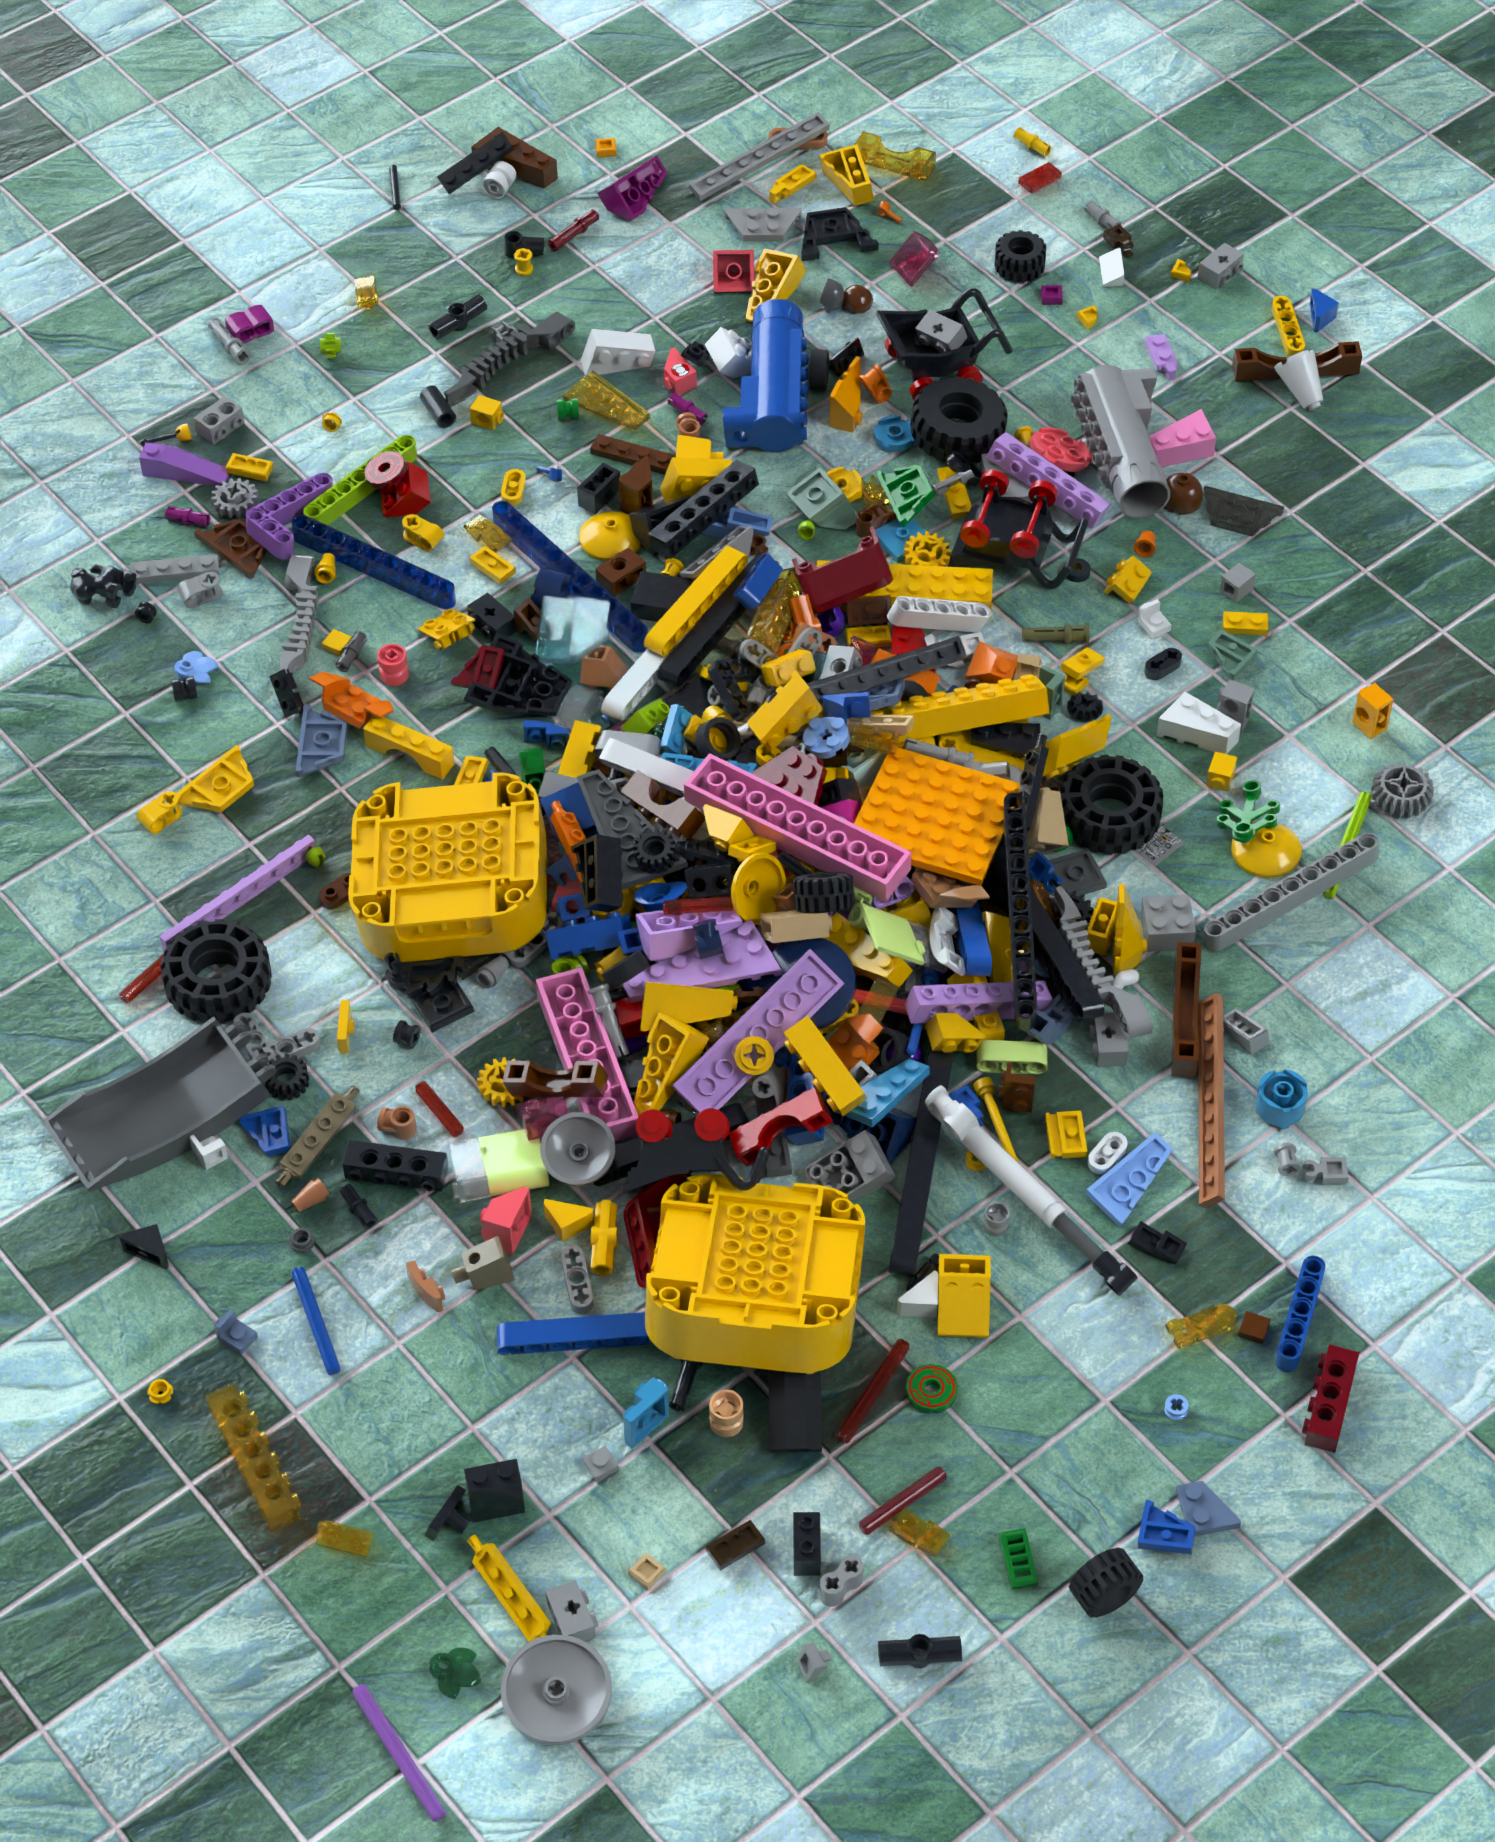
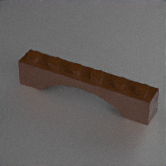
M1359 341L1338 342L1323 351L1315 353L1319 377L1359 374L1362 352ZM1257 348L1234 349L1232 370L1235 382L1281 379L1274 367L1282 362V365L1286 364L1288 357L1273 356Z
M1177 942L1174 966L1171 1076L1196 1078L1199 1061L1200 943Z

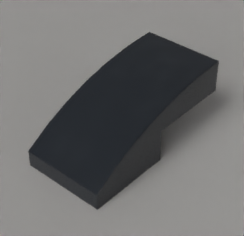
M1142 1221L1138 1223L1127 1243L1147 1255L1172 1264L1178 1262L1187 1245L1185 1241L1167 1230L1162 1234Z

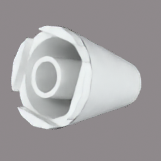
M1313 349L1310 352L1305 350L1287 358L1286 364L1282 365V362L1274 367L1304 409L1312 411L1321 407L1320 403L1323 401V394Z

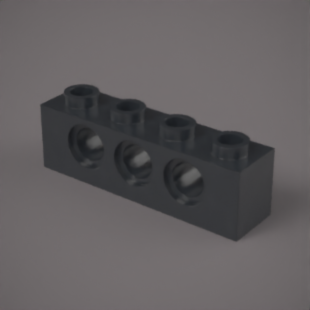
M349 1140L342 1164L345 1178L353 1181L362 1180L380 1185L391 1184L402 1188H420L426 1191H442L448 1171L447 1153Z

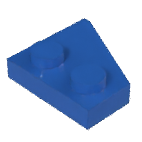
M284 1105L244 1115L238 1119L241 1126L267 1157L288 1152L291 1149L287 1112Z

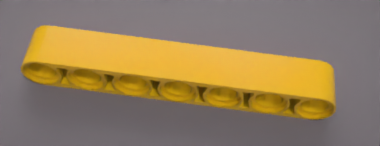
M726 546L649 631L644 640V647L666 657L742 572L747 564L748 555L730 546Z

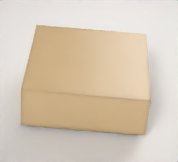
M647 1553L628 1570V1575L648 1591L666 1573V1568Z

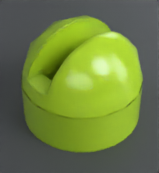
M808 520L801 522L798 526V536L804 540L812 539L815 535L814 524Z
M320 846L312 848L305 855L307 861L314 867L323 865L326 861V855Z

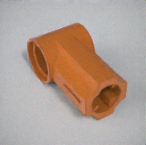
M808 594L788 600L795 621L793 624L794 634L798 622L813 626L822 632L820 621L817 617H814Z

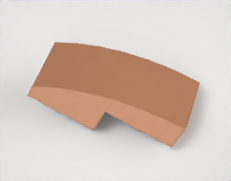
M415 1260L406 1263L409 1281L420 1298L437 1312L443 1311L442 1300H445V1294L442 1286H436L433 1277L427 1279L424 1269H419Z

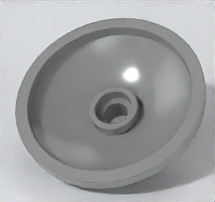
M573 1112L557 1118L549 1125L542 1137L540 1152L543 1164L552 1177L567 1185L583 1186L599 1180L608 1172L615 1158L616 1145L610 1128L603 1120L589 1113ZM578 1150L584 1151L581 1157L575 1156V1153Z

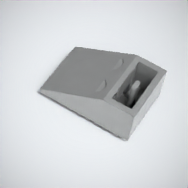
M866 1130L803 1168L810 1184L827 1186L842 1191L848 1195L849 1201L875 1192L897 1178L877 1139Z

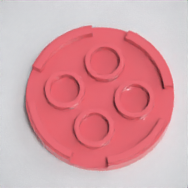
M1044 427L1032 435L1030 439L1031 449L1059 469L1079 472L1088 468L1092 460L1091 451L1087 449V445L1082 440L1078 442L1068 436L1067 431Z

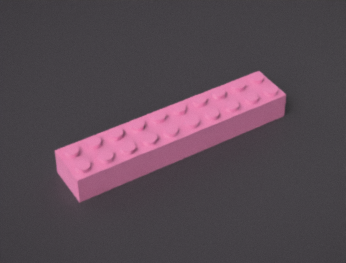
M710 753L684 784V800L704 812L703 807L707 804L738 816L745 821L755 836L759 835L777 842L776 848L824 872H842L852 875L854 887L884 902L889 899L911 870L910 851Z

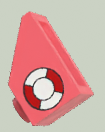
M673 347L670 349L664 368L663 383L667 390L680 395L697 387V371Z

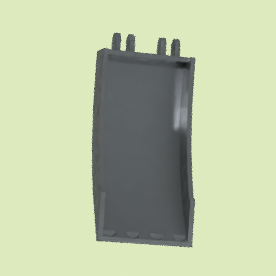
M212 1017L154 1059L107 1084L86 1093L80 1092L42 1120L88 1191L142 1174L190 1151L192 1147L189 1136L194 1134L199 1142L215 1136L271 1096L263 1083L275 1075L277 1070L272 1064L265 1066L269 1062V1058L265 1054L255 1057L250 1062L246 1061L239 1050L251 1042L253 1037L249 1031L243 1032L245 1025L242 1021H236L224 1030L215 1017Z

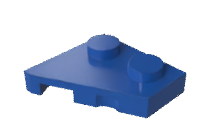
M1146 1500L1138 1537V1548L1192 1555L1196 1533L1195 1526L1185 1520L1178 1519L1175 1514L1168 1510L1164 1512L1158 1509L1151 1500Z

